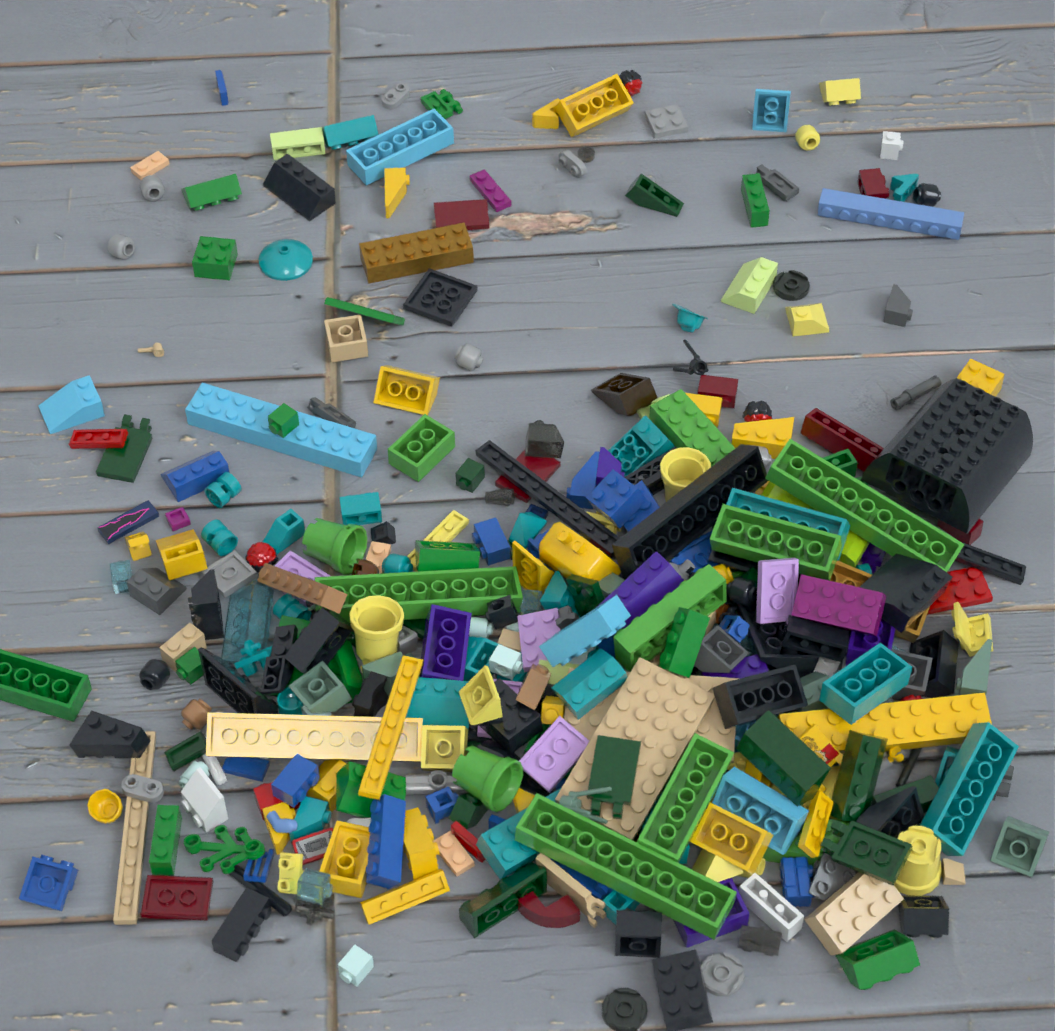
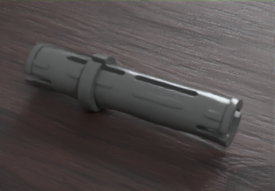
M934 375L914 388L904 390L901 395L890 400L892 408L898 410L907 404L914 403L917 398L940 387L941 380Z

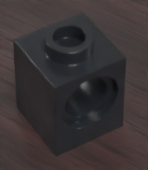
M510 595L487 603L488 611L485 614L488 622L493 623L496 630L518 622V611Z

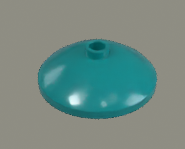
M294 239L274 241L268 244L259 255L261 271L266 276L280 281L293 280L303 276L310 270L313 263V255L310 248L303 242Z

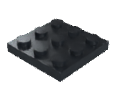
M429 268L403 303V309L453 327L478 291L477 285Z

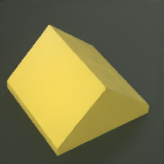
M485 665L459 691L470 725H477L503 717L500 697L489 667Z
M703 848L692 870L716 882L743 874L741 868Z

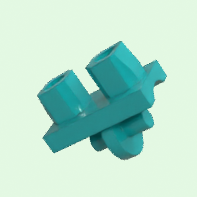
M252 640L245 641L244 648L240 652L242 655L247 654V656L240 658V661L234 663L236 669L242 668L244 674L250 676L258 671L255 662L259 660L264 670L266 657L271 656L272 646L257 651V649L261 648L259 642L254 644Z

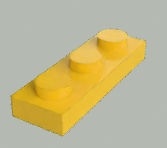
M821 790L817 791L810 802L809 812L805 819L798 847L811 858L819 856L821 843L824 839L834 803Z

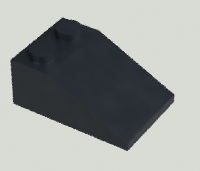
M911 786L870 806L859 816L856 822L898 839L902 831L904 833L909 827L917 826L924 818L917 788Z

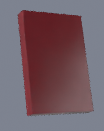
M487 199L434 203L436 228L465 223L467 230L490 229Z
M528 445L516 458L518 462L545 482L561 466L560 461L531 445ZM501 475L495 481L496 487L525 503L530 501L531 497L504 476Z
M147 875L141 918L208 921L213 878Z

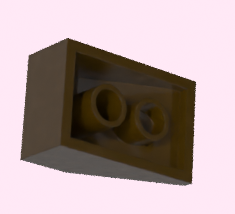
M619 373L591 389L594 395L615 412L626 416L636 414L638 409L650 406L652 401L658 398L650 378L626 373Z

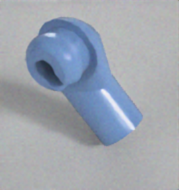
M271 811L266 816L277 833H291L298 827L296 820L280 819L276 811Z

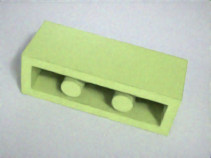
M322 127L270 133L274 160H278L286 154L293 158L325 154Z

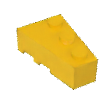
M794 417L735 423L731 444L735 448L740 444L766 447L772 459H776L789 439H792Z
M419 807L405 811L403 852L409 861L407 864L409 870H412L413 880L439 870L436 855L440 854L437 842H432L434 841L431 828L427 829L428 821L426 815H421Z

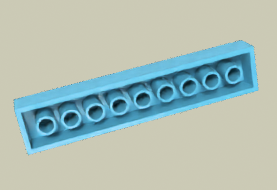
M201 383L185 409L189 425L361 478L377 451L375 434L302 412H298L299 426L282 438L278 434H273L268 427V415L276 410L279 405L206 383Z

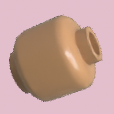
M200 698L199 700L192 699L181 711V716L184 718L182 723L190 730L193 728L201 730L207 724V714L211 713L212 708Z

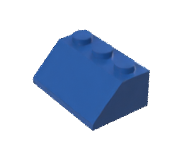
M211 451L162 473L161 477L176 500L180 502L204 491L208 485L216 482L217 478L224 472H229V466L220 451Z

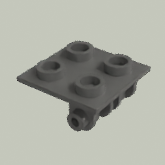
M823 853L821 860H816L813 868L816 869V873L808 893L826 901L854 877L858 871L834 862L832 856Z

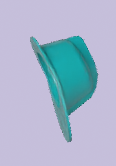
M672 304L678 309L677 323L684 331L692 333L700 328L704 319H708L680 305Z

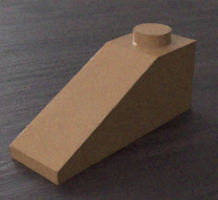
M532 664L520 686L516 700L535 710L550 679L551 673L548 672L549 669L541 664Z

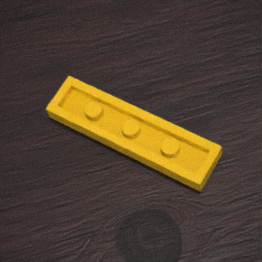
M439 869L362 901L360 905L366 922L370 925L450 891L444 871Z

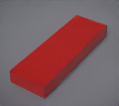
M126 429L74 430L69 446L71 449L123 448L128 431Z

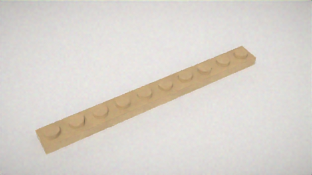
M155 731L145 732L151 741L140 758H131L129 775L136 774L152 779L156 744ZM128 796L113 918L114 925L137 924L149 802Z

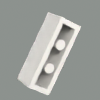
M756 873L740 885L739 893L746 907L783 940L788 942L802 929L804 915Z

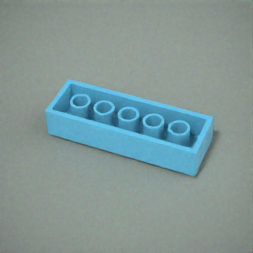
M432 109L346 150L347 164L365 185H369L385 177L384 168L406 167L454 144L453 127L435 109Z

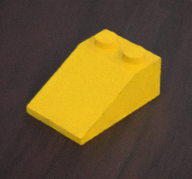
M514 541L512 542L513 566L517 567L520 585L540 602L555 572L549 570L540 559L535 558L518 542Z
M336 821L318 873L320 890L362 898L367 884L366 866L368 864L369 827Z

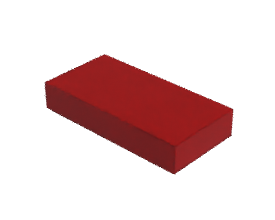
M455 821L451 825V833L464 849L479 862H484L486 859L476 846L478 839L459 822Z

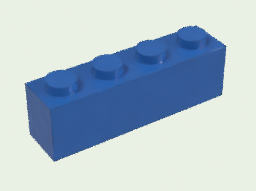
M383 794L380 800H373L370 806L371 823L369 825L370 837L367 847L366 882L390 889L401 883L406 801Z

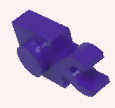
M869 543L862 555V564L868 563L872 574H874L876 566L881 567L886 552Z

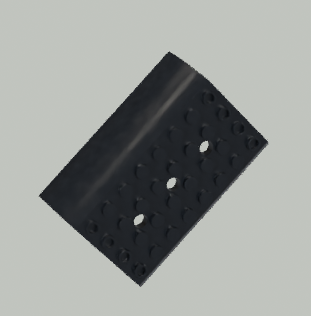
M952 379L934 392L866 468L861 480L967 534L1030 457L1033 447V432L1026 411L1003 401L999 397L976 388L964 380Z

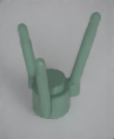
M605 787L579 792L570 791L568 796L563 795L560 798L559 804L590 820L607 824L608 820L591 815L590 811L581 809L582 803L577 797L608 792L612 788Z

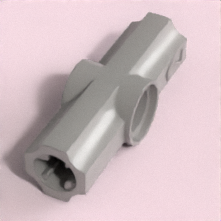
M441 770L433 771L430 774L406 775V794H432L448 786L453 793L469 792L453 783L457 779L452 777V774H446Z

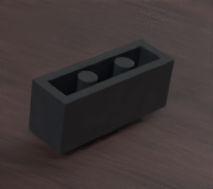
M788 615L782 631L781 646L838 662L843 661L849 645V631Z
M246 887L211 940L214 952L235 962L241 956H244L251 939L258 935L260 925L269 918L272 912L270 899Z

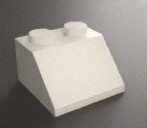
M199 767L181 791L183 799L181 805L187 813L189 811L192 813L195 824L198 827L202 826L207 833L228 820L223 795L202 768Z

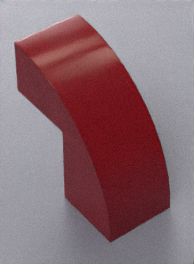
M533 891L518 900V911L530 922L539 926L563 928L580 922V910L568 894L547 907L542 904Z

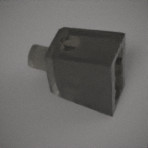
M542 420L529 423L525 439V456L561 458L564 440L556 425L544 424Z

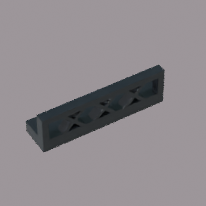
M669 451L624 478L634 485L642 480L651 493L655 495L665 488L660 470H654V467L660 465L663 457ZM642 474L650 475L647 479H638V476Z

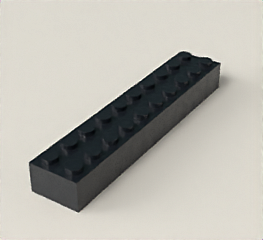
M740 444L613 543L612 548L623 579L626 580L656 551L666 561H669L712 527L717 521L722 505L727 504L732 488L754 493L767 483L768 480L765 479L767 472L759 447Z

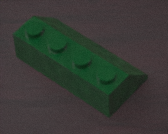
M769 710L744 733L736 748L797 807L814 798L831 769Z
M853 730L849 731L832 797L834 803L831 816L851 822V820L856 822L859 816L871 806L888 741L887 738Z
M532 862L527 866L519 867L508 878H502L497 885L483 890L473 900L464 902L459 908V919L474 938L478 937L517 912L518 900L532 891L538 898L547 893V870L545 867Z

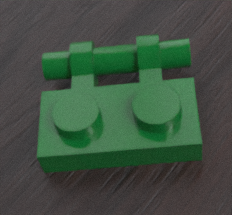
M445 89L440 91V95L434 91L421 97V103L428 111L435 109L444 119L453 116V111L458 114L463 112L461 104L454 100L453 95Z

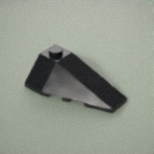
M487 740L477 746L481 750L502 758L510 757L518 761L521 759L515 753L510 755L502 746L492 740ZM523 771L521 789L535 795L538 793L544 797L556 791L554 787L549 793Z

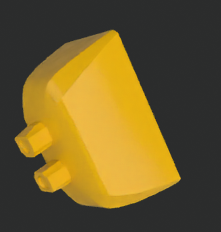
M561 522L554 523L539 543L540 560L553 570L559 571L565 578L574 574L600 581L612 572L616 575L621 573L619 565Z

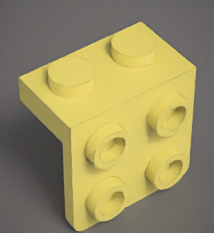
M959 602L954 603V610L951 611L953 621L955 622V627H953L954 637L959 639L962 650H966L969 657L975 656L988 639L992 640L991 618L988 613L968 618Z

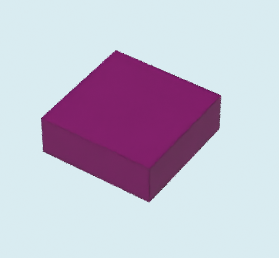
M183 507L165 513V518L172 531L191 525L190 519Z

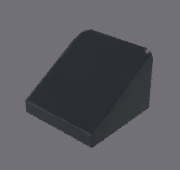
M387 521L371 528V542L396 543L395 528Z

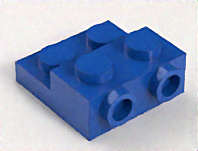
M41 855L40 858L32 857L19 899L62 911L68 891H72L78 869L73 867L74 863L61 860L59 864L53 862L54 858L46 855Z

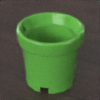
M321 518L314 519L317 522L315 524L310 523L303 536L302 544L307 545V551L303 549V553L331 566L342 575H350L354 563H357L356 559H363L367 548L366 530L361 525H344Z
M475 746L467 747L465 750L469 751L466 756L461 754L454 765L452 777L456 778L457 781H453V783L481 800L483 805L489 810L496 813L504 810L514 799L520 788L523 778L521 762L510 757H499Z

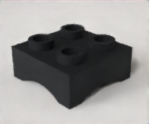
M371 671L368 678H364L359 695L356 694L353 699L354 716L376 717L378 711L387 704L389 696L384 690V685L387 681L386 676Z

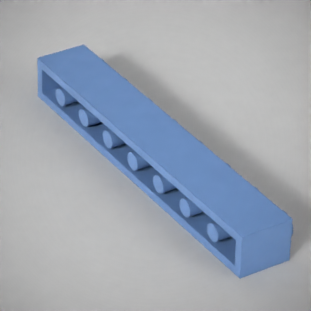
M823 188L817 216L959 240L965 212Z

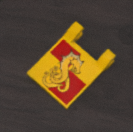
M812 724L798 737L829 767L836 762L841 765L843 755L815 724ZM822 784V785L820 786L819 790H821L822 792H824V791L826 790V788H825V786Z

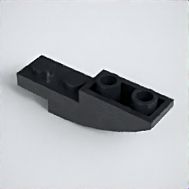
M296 625L276 627L271 656L266 657L260 690L261 694L281 693L289 683L295 666L286 660L284 656L287 654L288 647L296 642L298 633Z

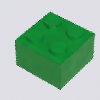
M200 236L192 260L194 277L230 281L238 256L236 239Z

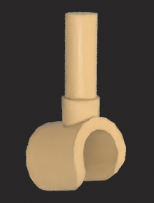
M154 343L153 347L138 348V353L154 352L155 357L164 356V349L160 343Z

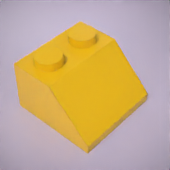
M325 760L318 767L320 775L318 783L315 786H311L306 796L327 801L329 803V810L333 812L336 809V773L346 763L342 760Z

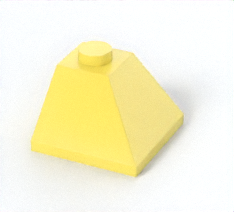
M822 303L785 307L792 336L829 333Z

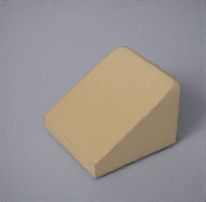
M943 858L941 864L943 885H965L964 865Z

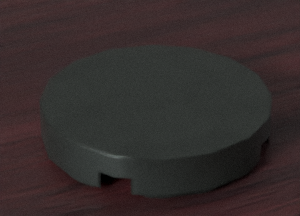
M789 270V272L784 273L783 271L775 277L773 289L778 297L788 301H797L808 295L810 282L807 276L801 272Z
M618 988L605 997L602 1004V1017L606 1025L615 1031H635L645 1022L647 1003L636 990Z

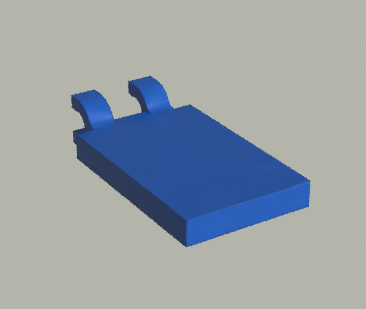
M713 530L694 540L669 562L681 565L688 559L695 566L692 572H696L708 564L712 567L720 565L708 560L712 552L710 537Z

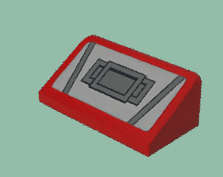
M333 827L292 840L294 853L303 854V865L324 858L334 830Z

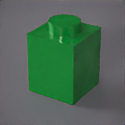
M285 403L280 405L268 415L270 431L282 438L287 436L299 426L298 412Z
M193 647L175 661L178 677L181 680L185 679L190 685L203 676L197 648Z

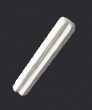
M206 754L202 755L217 785L225 783L227 781L226 775L217 758L207 757Z

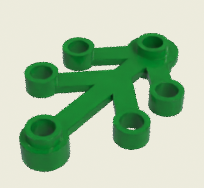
M219 825L214 830L216 838L224 843L202 842L197 834H190L183 841L186 851L191 854H197L201 850L218 852L210 857L201 859L199 864L203 872L212 871L215 863L237 853L238 855L233 858L225 859L220 863L222 873L230 874L234 871L235 865L246 859H258L265 853L264 844L257 839H251L245 827H238L234 831L236 840L243 842L244 845H237L225 825Z

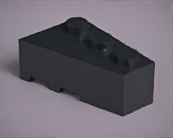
M91 710L69 745L78 758H85V756H96L97 758H103L104 756L140 758L151 740L142 727Z

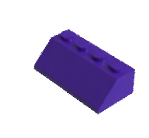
M656 551L598 606L617 595L631 615L625 620L626 625L620 628L624 629L631 624L634 618L640 617L647 612L651 605L657 604L667 593L677 589L684 580L671 564Z
M434 604L431 605L426 617L421 652L423 665L419 677L463 681L472 613Z

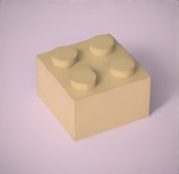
M361 314L324 320L331 362L368 357L367 339Z

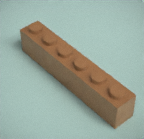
M264 563L257 582L339 614L348 595L330 586Z

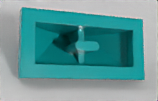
M532 512L519 513L509 541H516L526 549L528 547V539L532 538L534 540L547 524V520Z

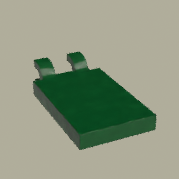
M124 414L121 428L115 427V429H126L128 431L124 447L105 449L96 470L97 476L134 483L153 439L152 434H150L152 429L149 426L150 419L142 418L140 429L133 428L134 423L131 422L132 415Z
M598 735L588 790L611 787L612 790L587 795V799H592L591 815L600 816L602 802L613 803V818L622 820L624 805H631L641 741Z
M834 819L830 826L833 829L832 833L835 836L841 837L837 844L824 838L821 843V847L824 848L823 853L832 856V860L838 864L893 886L913 849L912 844L852 820L848 826Z

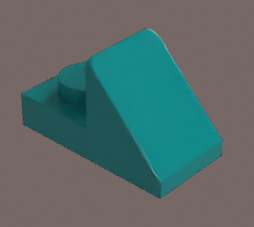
M918 174L898 175L891 178L890 189L894 191L893 197L895 201L905 202L914 192L918 185Z

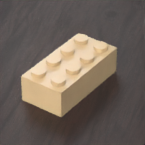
M858 872L804 920L831 956L846 951L904 898L894 885L892 886Z

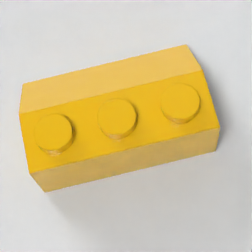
M389 365L380 366L373 403L428 415L437 396L440 377Z

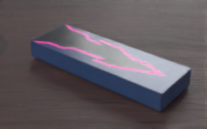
M147 500L97 527L98 532L110 544L159 517V512Z

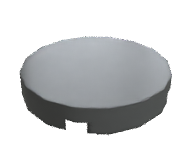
M724 952L715 955L711 954L701 964L706 990L716 996H729L735 994L741 988L744 982L743 965L734 955Z

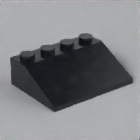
M896 553L864 582L860 588L882 592L886 595L881 618L902 633L945 592L953 577L936 564Z
M757 601L749 606L737 604L743 620L750 625L748 633L761 661L777 669L796 665L799 676H806L814 672L819 656L781 646L782 631L786 621L757 623Z
M202 647L198 649L205 685L237 713L278 714L277 703L273 699H268L264 694H261V689L254 687L247 676L239 674L232 663H227L221 657Z

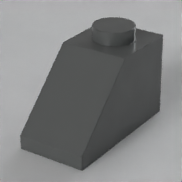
M893 284L883 322L905 327L907 320L911 321L913 310L910 309L911 301L897 284Z

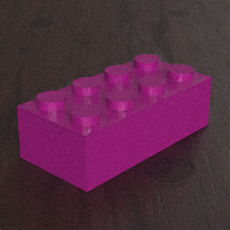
M801 574L791 615L837 628L877 636L886 595L878 591Z

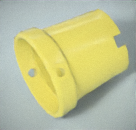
M687 447L671 450L663 457L660 463V473L664 483L666 502L711 468V462L705 454L699 450Z
M380 595L368 596L358 600L352 606L349 616L351 628L355 632L356 652L359 658L364 661L365 657L370 659V662L397 653L399 632L402 630L404 622L403 608L397 601Z
M911 826L904 833L902 831L898 836L899 840L912 844L913 849L894 886L900 893L905 895L922 896L931 893L938 886L942 877L940 861L941 841L939 838L937 840L931 829L924 826Z

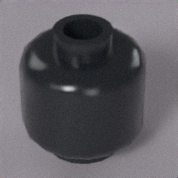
M921 183L914 189L913 199L918 205L934 207L941 199V192L935 184Z
M737 577L728 584L727 594H729L731 602L749 606L757 601V584L751 579Z
M157 659L149 660L139 673L140 682L148 690L162 688L170 677V670L166 662Z

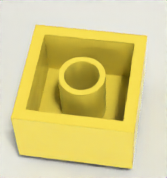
M422 725L421 769L424 771L441 770L453 772L458 757L461 754L467 755V750L465 749L468 743V729L465 726Z

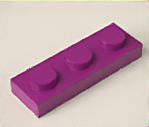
M485 169L470 175V182L487 199V202L495 212L511 206L509 197Z

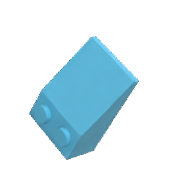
M756 89L752 130L787 132L791 91Z
M90 375L71 381L38 405L50 434L105 416L101 399Z

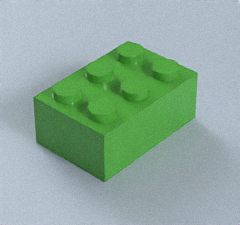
M424 414L388 448L389 464L419 482L455 448V432Z

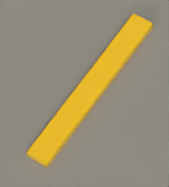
M402 656L358 791L359 796L380 800L422 669V659Z

